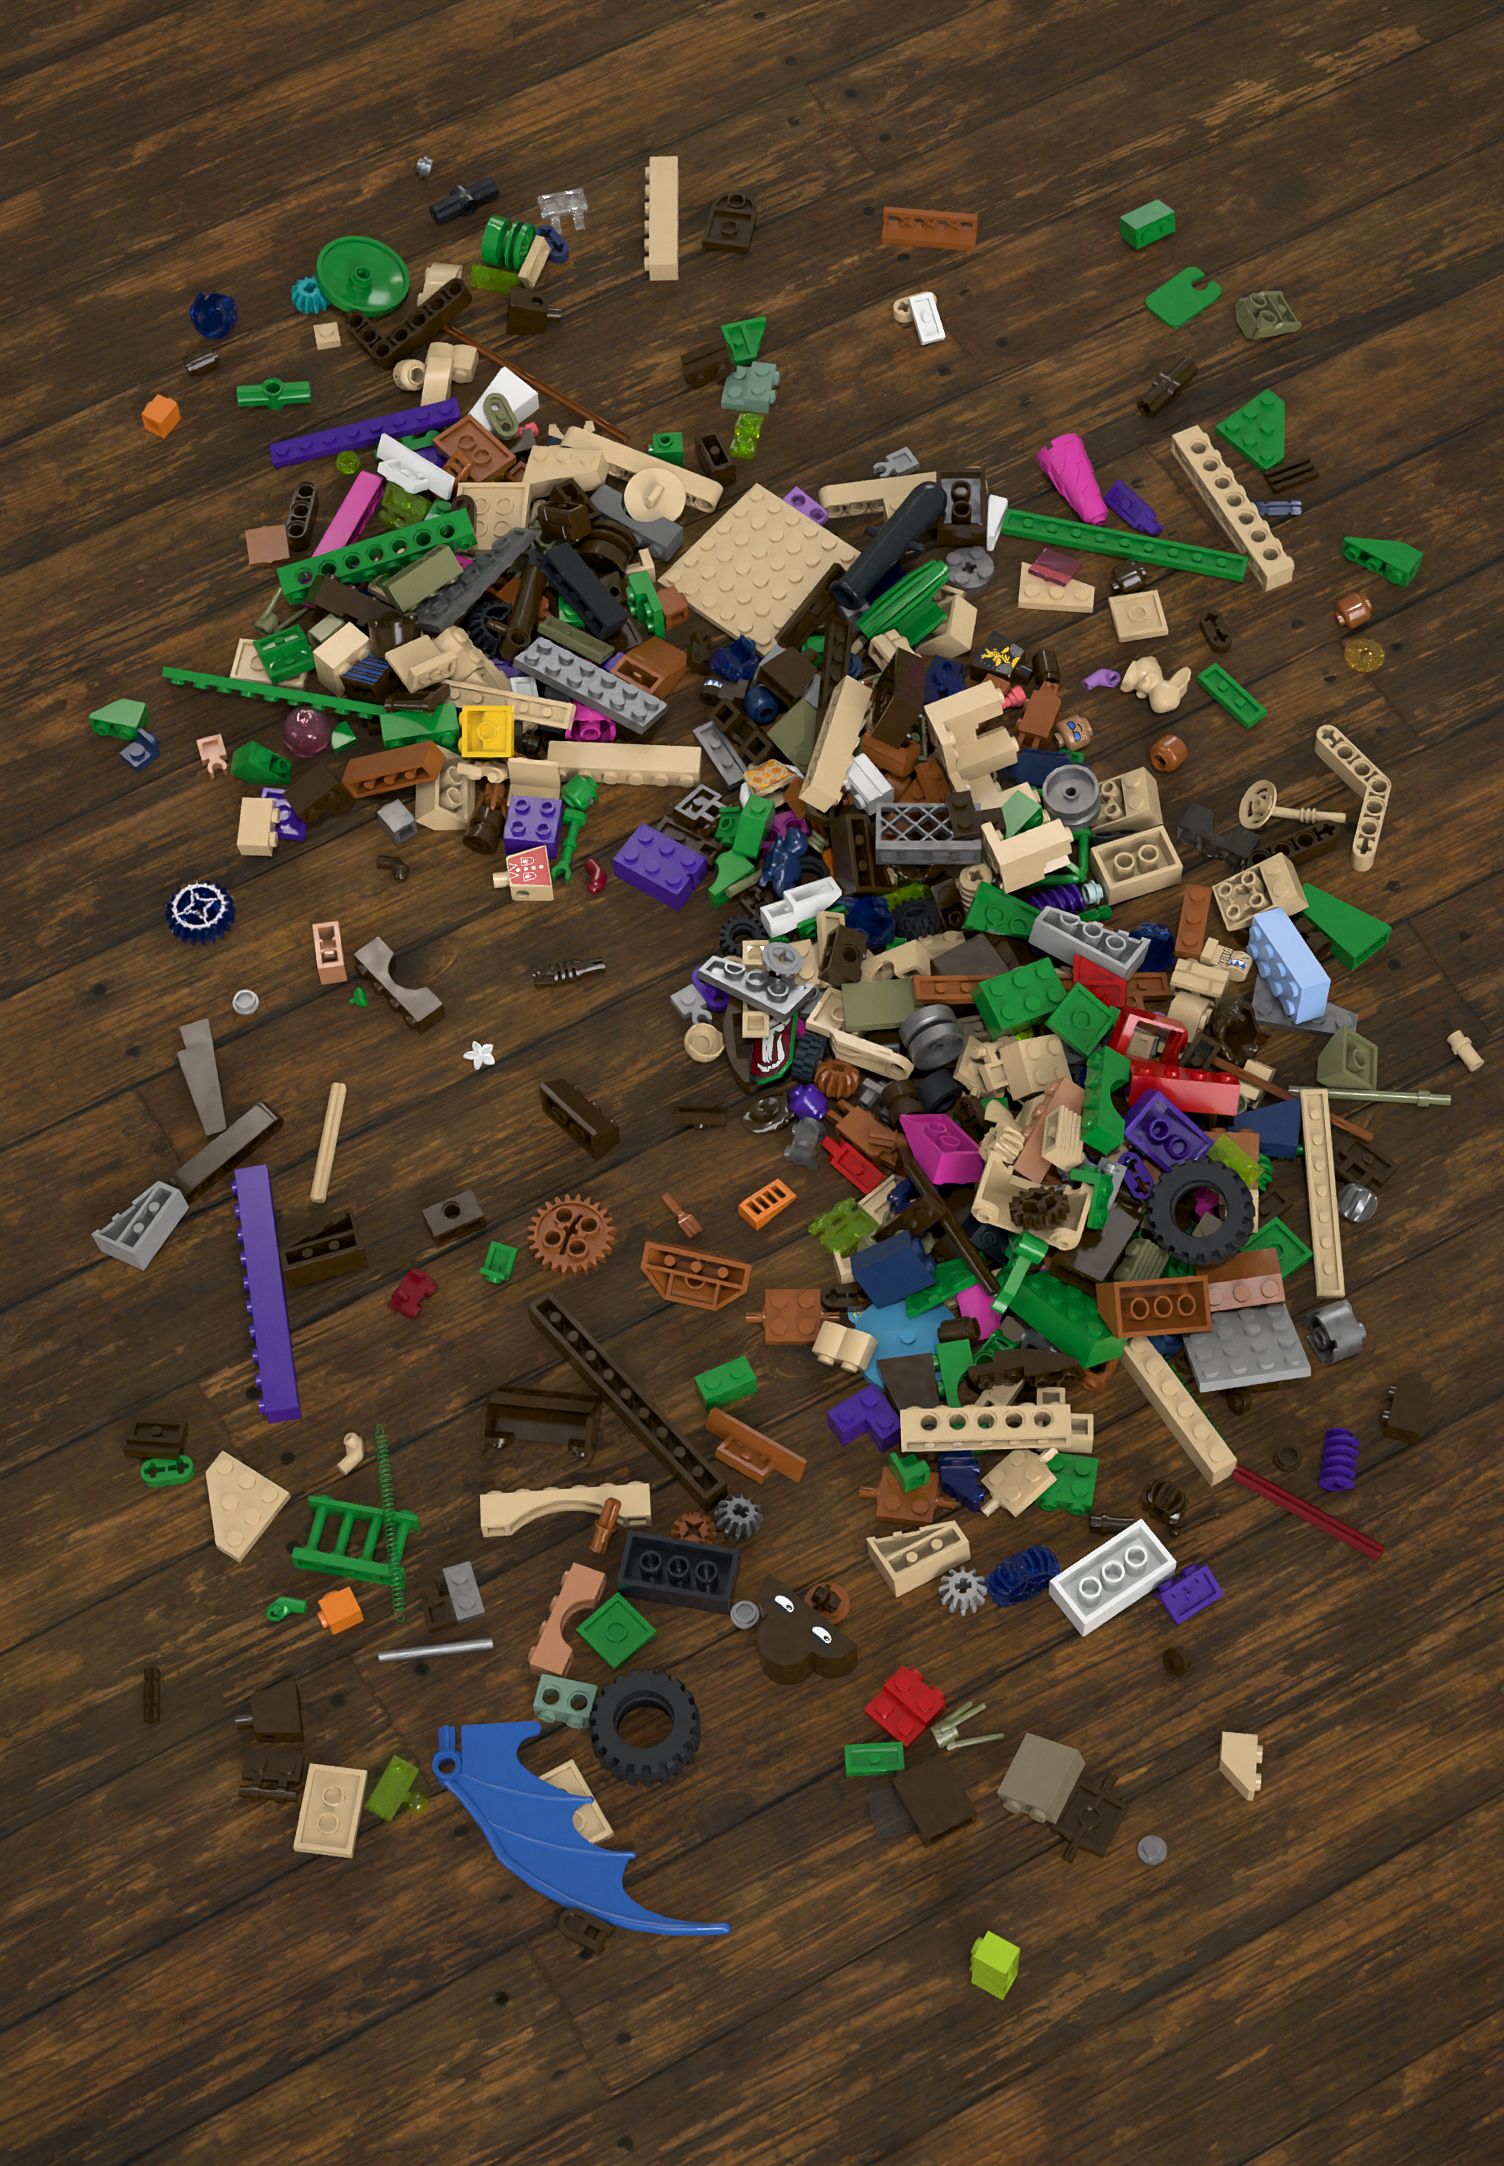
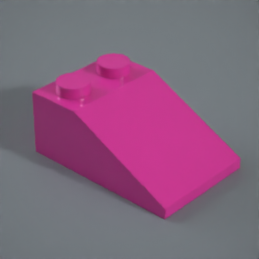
M946 1114L900 1115L899 1120L914 1158L933 1184H966V1182L979 1181L985 1162L978 1153L980 1146Z

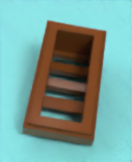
M457 448L442 468V470L455 477L450 499L445 500L432 492L441 501L450 503L457 497L458 483L466 482L476 464L461 448ZM459 461L464 465V468L458 464Z

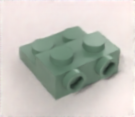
M753 361L751 367L737 366V371L730 373L726 377L721 408L769 414L770 405H775L776 390H774V387L779 386L780 371H776V364Z

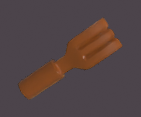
M669 1192L661 1197V1200L672 1214L678 1218V1225L689 1240L703 1231L691 1214H685L681 1210V1206Z

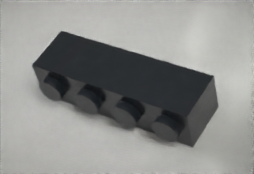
M566 542L545 553L538 568L597 639L601 641L620 631L629 618L628 613L570 544Z

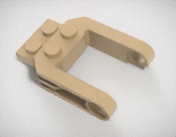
M832 987L827 988L807 1019L806 1029L829 1037V1045L837 1059L897 1081L908 1079L914 1069V1064L906 1057L893 1053V1050L864 1040L863 1038L868 1030L846 1032L842 991ZM895 1064L901 1066L904 1070L898 1068Z

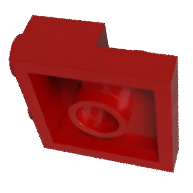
M903 1665L883 1685V1690L864 1708V1714L895 1742H903V1749L907 1751L945 1712L946 1702L943 1701L945 1699L944 1694L937 1687L932 1686L929 1688L922 1682L924 1678L917 1669L911 1667L908 1670Z

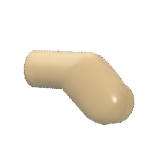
M349 1433L345 1436L344 1444H346L347 1456L336 1465L344 1475H347L364 1457L363 1441L356 1433Z

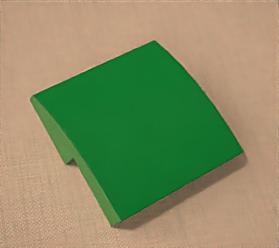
M299 624L252 642L272 684L316 668L313 651Z

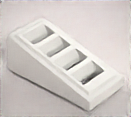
M989 495L986 537L988 551L994 550L1008 508L1007 498Z

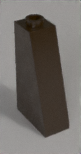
M1119 1203L1109 1211L1108 1220L1104 1224L1103 1230L1087 1228L1082 1232L1076 1248L1069 1250L1060 1249L1054 1254L1048 1275L1097 1298L1096 1284L1108 1283L1125 1256L1126 1247L1140 1232L1144 1215Z
M932 1353L876 1360V1372L899 1418L900 1410L907 1409L908 1407L918 1406L922 1409H934L940 1406ZM927 1424L922 1428L924 1430L931 1431L936 1427L934 1425ZM946 1451L914 1452L917 1460L924 1459L926 1463L941 1461V1457L946 1456Z

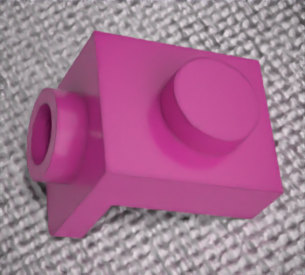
M1202 1187L1191 1194L1197 1200L1195 1214L1199 1221L1205 1212L1219 1219V1209L1217 1206L1219 1204V1193L1208 1187Z

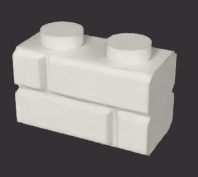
M864 753L855 757L851 766L847 769L846 773L849 776L842 789L844 792L849 791L852 794L853 801L859 810L864 809L868 815L876 813V803H893L894 788Z

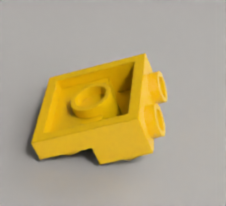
M462 706V712L459 714V724L462 727L459 751L462 753V757L514 758L515 706Z

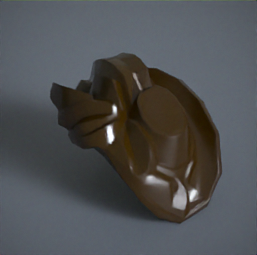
M783 1091L782 1094H773L758 1100L743 1111L741 1119L744 1125L751 1131L756 1133H775L780 1131L783 1126L788 1125L789 1120L793 1118L795 1113L790 1112L788 1106L790 1098L788 1093Z

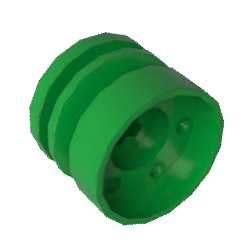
M493 215L489 219L481 245L483 263L501 267L505 262V267L508 270L515 269V271L520 272L536 237L534 224H524L518 220L512 225L510 218Z

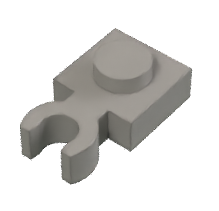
M907 447L886 456V463L879 462L873 466L874 474L884 472L880 475V479L890 478L894 474L896 477L906 476L919 470V462Z
M693 984L670 996L671 1003L684 1020L691 1017L692 1025L699 1024L698 1021L701 1019H705L710 1025L712 1024L711 1013L704 1010L707 1008L706 1001Z

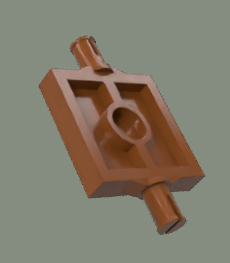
M765 1289L763 1312H746V1324L763 1323L765 1345H814L824 1321L840 1323V1311L823 1312L820 1303V1289Z
M883 1466L882 1479L878 1487L861 1486L859 1498L876 1499V1521L920 1527L933 1524V1517L938 1507L955 1510L956 1498L939 1496V1473L930 1472L928 1484L904 1494L891 1470L886 1466Z

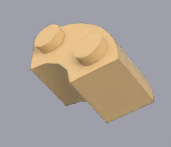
M435 262L430 268L427 267L423 293L418 295L417 306L419 307L449 280L454 278L461 279L462 266Z

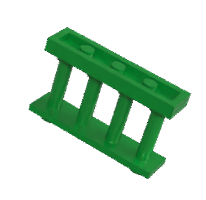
M309 1495L308 1503L312 1512H316L307 1546L303 1548L294 1547L292 1560L295 1568L387 1586L402 1582L401 1586L393 1585L392 1587L405 1588L407 1576L405 1569L401 1565L390 1566V1569L401 1568L399 1571H391V1574L402 1573L400 1576L392 1575V1579L401 1577L402 1580L392 1581V1584H390L391 1574H389L388 1562L385 1564L377 1563L372 1558L381 1525L396 1523L395 1526L391 1527L398 1528L396 1532L398 1534L395 1536L398 1540L394 1541V1543L397 1542L399 1544L392 1548L397 1547L399 1550L391 1551V1553L398 1552L400 1554L398 1556H390L389 1559L399 1557L400 1560L390 1561L389 1563H400L408 1531L420 1532L421 1524L418 1516L407 1510H400L399 1512L385 1511V1515L388 1513L396 1514L395 1516L388 1517L383 1515V1509L337 1501L327 1495H318V1497ZM327 1514L343 1517L335 1549L330 1554L318 1550ZM385 1516V1519L396 1518V1520L386 1521L384 1524L385 1520L383 1519V1517ZM354 1520L370 1522L362 1555L358 1559L345 1555Z

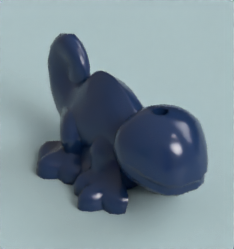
M790 827L785 834L784 841L782 836L777 835L774 845H769L764 856V866L758 880V886L763 887L770 880L774 892L782 900H784L783 892L796 888L797 886L793 883L801 877L802 867L798 857L803 856L808 848V838L802 830L797 827Z

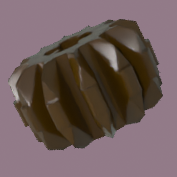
M1162 1478L1152 1479L1150 1483H1147L1139 1499L1140 1504L1143 1506V1511L1148 1512L1150 1517H1154L1158 1522L1162 1521L1166 1525L1177 1524L1185 1515L1190 1503L1186 1498V1493L1179 1490V1486H1174L1171 1481L1166 1482Z

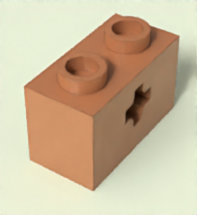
M332 921L312 924L321 985L347 981L339 922Z

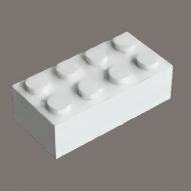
M1140 1519L1051 1579L1049 1594L1084 1637L1152 1591L1161 1582L1174 1576L1177 1562L1145 1522Z

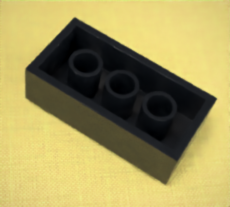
M628 1530L616 1581L617 1590L621 1596L730 1615L741 1566L740 1550Z

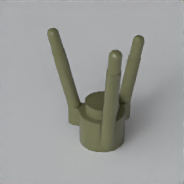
M278 587L265 611L254 624V628L262 636H269L272 633L283 630L307 612L309 608L305 606L278 625L279 618L271 612L282 593V587Z
M971 1701L958 1708L945 1719L935 1723V1726L929 1728L938 1748L946 1746L948 1752L958 1747L1003 1739L1005 1735L1004 1733L955 1741V1738L959 1737L955 1726L986 1708V1704L982 1703L964 1713L972 1707L973 1703Z

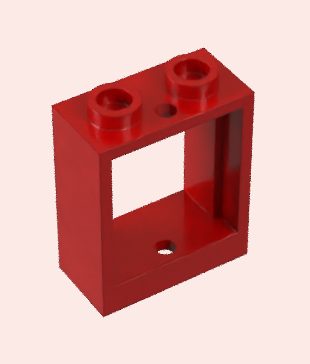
M1123 1005L1107 1046L1129 1059L1176 1066L1179 1062L1178 1055L1180 1050L1188 1041V1029L1182 1021ZM1138 1020L1171 1029L1159 1061L1126 1053Z

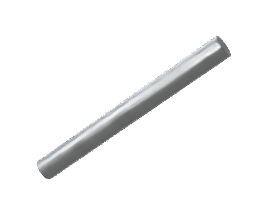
M493 1638L378 1651L379 1663L489 1650L494 1649Z

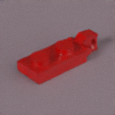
M826 1136L822 1141L821 1145L831 1153L828 1157L831 1161L830 1164L864 1194L868 1195L888 1178L876 1165L845 1140L839 1143L833 1137Z

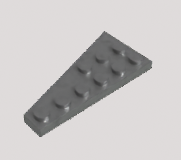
M519 527L513 528L492 543L490 551L482 555L477 554L471 558L473 563L463 569L464 571L458 575L459 578L449 585L444 584L438 588L439 592L435 596L419 601L418 607L411 612L417 613L420 629L441 634L448 627H451L460 616L466 613L471 604L479 599L492 583L497 581L502 572L510 567L523 551L528 549L529 545L536 538L533 530Z

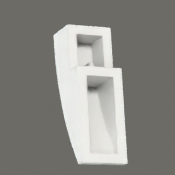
M831 876L784 891V900L760 907L763 927L771 939L797 928L799 922L812 918L820 911L828 908L842 895V891Z

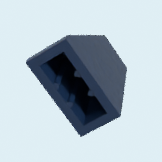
M1294 1098L1234 1116L1233 1126H1227V1132L1238 1133L1239 1129L1254 1130V1133H1259V1152L1262 1155L1295 1159L1298 1147L1301 1099Z

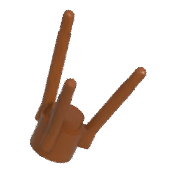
M489 782L486 784L485 792L480 793L479 800L465 827L466 830L471 825L470 821L476 808L482 806L483 803L490 807L491 810L500 806L501 813L507 821V798L504 797L506 788L502 783ZM505 826L502 830L503 837L505 832Z

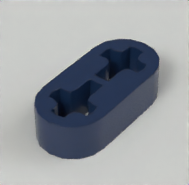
M542 225L538 227L536 235L545 236L544 239L551 248L547 258L556 264L567 261L569 258V248L564 239L551 226Z

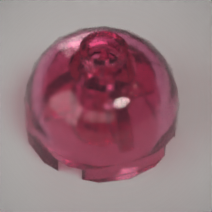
M300 706L292 710L283 722L282 736L284 743L290 752L295 755L313 757L322 749L324 751L328 749L332 743L333 728L328 716L322 710L312 706Z

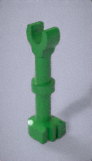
M566 808L562 821L563 824L569 826L566 839H563L562 842L563 852L560 862L551 871L553 881H556L557 875L560 873L565 874V883L571 881L572 877L569 868L573 851H576L578 845L576 842L580 827L586 825L588 818L582 811Z

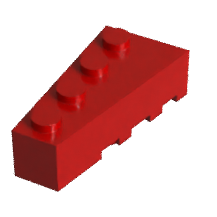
M1129 1059L1131 1061L1129 1081L1122 1087L1128 1106L1132 1107L1145 1090L1150 1088L1159 1091L1180 1111L1236 1116L1241 1085L1234 1074L1229 1072L1214 1073L1199 1069Z

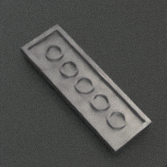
M539 637L514 658L513 667L641 735L667 711L668 704L657 697L640 690L635 685L623 681L614 674L606 672L593 663L587 662L542 637Z

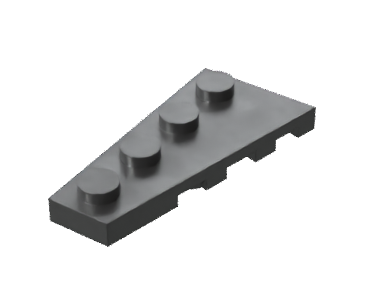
M712 956L698 970L699 979L783 1022H786L815 993V985L808 983L805 986L794 983V979L784 976L782 980L768 976L769 972L758 969V971L747 970L743 964Z
M1257 974L1252 1006L1258 1026L1332 1038L1342 1025L1356 1032L1358 1014L1326 1002L1324 1016L1295 1024L1290 1015L1285 1013L1279 998L1273 995L1266 978H1262L1261 975Z

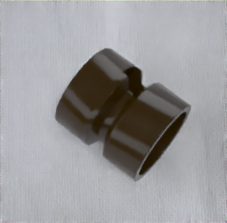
M479 806L476 808L470 821L471 825L467 827L462 840L470 850L479 854L489 855L495 849L498 836H500L506 824V818L498 810H491L487 806Z
M1306 917L1300 918L1293 925L1317 961L1320 962L1330 951L1333 942L1323 932H1316L1317 927Z
M911 1080L895 1081L882 1090L881 1097L886 1109L889 1110V1117L895 1129L903 1130L899 1120L900 1115L926 1114L922 1102L917 1101L918 1093Z

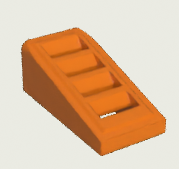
M776 1179L738 1205V1213L758 1231L797 1197L784 1183ZM779 1189L785 1197L781 1198L774 1191ZM769 1195L777 1201L775 1204L767 1198ZM763 1201L769 1208L765 1209L760 1203ZM756 1207L761 1213L757 1214L753 1209Z

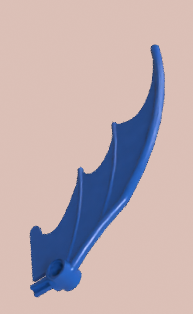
M537 1721L461 1725L462 1753L456 1751V1727L445 1725L438 1728L439 1752L433 1754L432 1762L437 1782L445 1786L462 1803L483 1832L493 1853L501 1864L531 1888L563 1907L581 1909L608 1924L629 1930L663 1935L696 1936L723 1935L731 1931L730 1924L726 1922L705 1924L667 1918L646 1910L631 1900L623 1889L622 1880L629 1859H634L636 1853L633 1851H610L598 1847L582 1837L572 1823L575 1811L585 1804L593 1803L594 1798L570 1794L530 1773L517 1759V1750L521 1742L540 1734L541 1725ZM445 1764H453L455 1766V1769L449 1774L440 1772Z

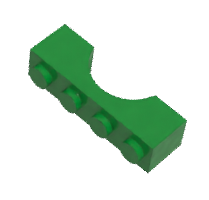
M1106 1045L1099 1051L1093 1052L1087 1060V1076L1084 1083L1085 1095L1082 1103L1083 1115L1080 1123V1140L1105 1155L1124 1140L1125 1120L1114 1108L1110 1094L1129 1081L1131 1063L1129 1059Z
M969 1339L936 1344L935 1353L932 1354L934 1370H938L940 1380L936 1381L938 1396H944L945 1406L963 1408L958 1399L957 1388L960 1382L969 1375L968 1367L974 1366ZM986 1422L979 1425L981 1428L987 1429ZM959 1423L953 1424L951 1426V1428L955 1430H959L964 1427L962 1424ZM990 1449L956 1450L955 1456L956 1458L989 1453Z

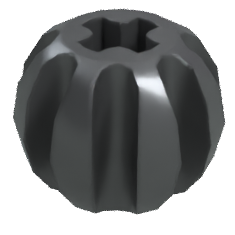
M1351 1183L1344 1186L1338 1193L1337 1208L1339 1213L1358 1223L1365 1222L1375 1213L1377 1198L1373 1192L1365 1187Z

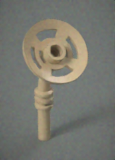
M1260 780L1247 790L1239 809L1240 822L1248 829L1261 827L1270 816L1300 820V823L1306 821L1308 824L1310 821L1312 824H1315L1316 821L1320 822L1323 820H1332L1336 823L1346 822V813L1316 811V808H1313L1311 811L1310 808H1307V810L1304 808L1297 810L1275 806L1277 799L1276 788L1273 783L1267 780ZM1267 788V792L1263 791L1257 795L1260 790ZM1252 802L1251 809L1253 815L1248 817L1249 806Z

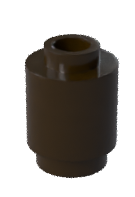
M206 345L187 354V358L182 361L190 377L194 375L198 377L217 368V362L220 359L214 347L210 349Z
M1049 650L1038 651L1032 658L1037 683L1042 686L1044 681L1059 684L1061 673L1056 653Z
M963 1316L942 1321L937 1329L940 1343L969 1339V1343H974L976 1339L980 1338L981 1330L976 1317Z

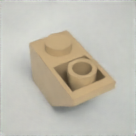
M1222 1732L1219 1770L1246 1800L1253 1801L1255 1791H1260L1261 1774L1256 1773V1763L1262 1762L1263 1746L1257 1745L1258 1735Z

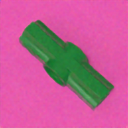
M270 378L264 381L263 384L238 386V406L266 405L271 410H279L286 404L311 402L310 381L283 383L277 378Z

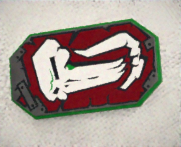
M798 1010L786 1022L769 1015V1038H753L749 1076L759 1085L782 1077L793 1062Z

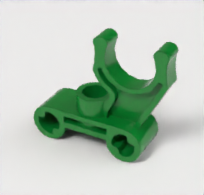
M1007 1230L1009 1245L1005 1249L1004 1254L1009 1258V1262L995 1277L1001 1288L998 1294L992 1296L994 1300L990 1304V1308L1000 1314L1005 1312L1015 1297L1030 1263L1038 1265L1046 1255L1049 1247L1047 1242L1025 1230L1020 1234Z

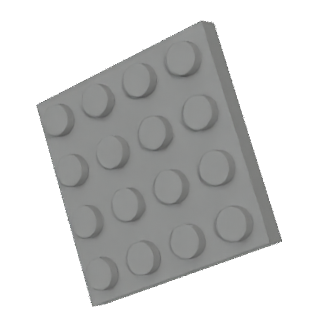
M1273 1303L1259 1307H1245L1239 1310L1214 1312L1211 1314L1212 1331L1179 1333L1200 1393L1311 1376V1366L1285 1303Z

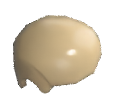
M695 1024L684 1036L685 1050L693 1060L702 1063L713 1061L722 1053L725 1047L723 1044V1033L710 1024Z

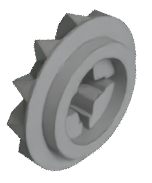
M773 942L766 945L761 954L762 964L767 965V971L773 970L776 972V976L779 974H783L786 978L790 975L796 976L803 965V959L798 950L783 942ZM781 956H784V964L779 962V958H781Z

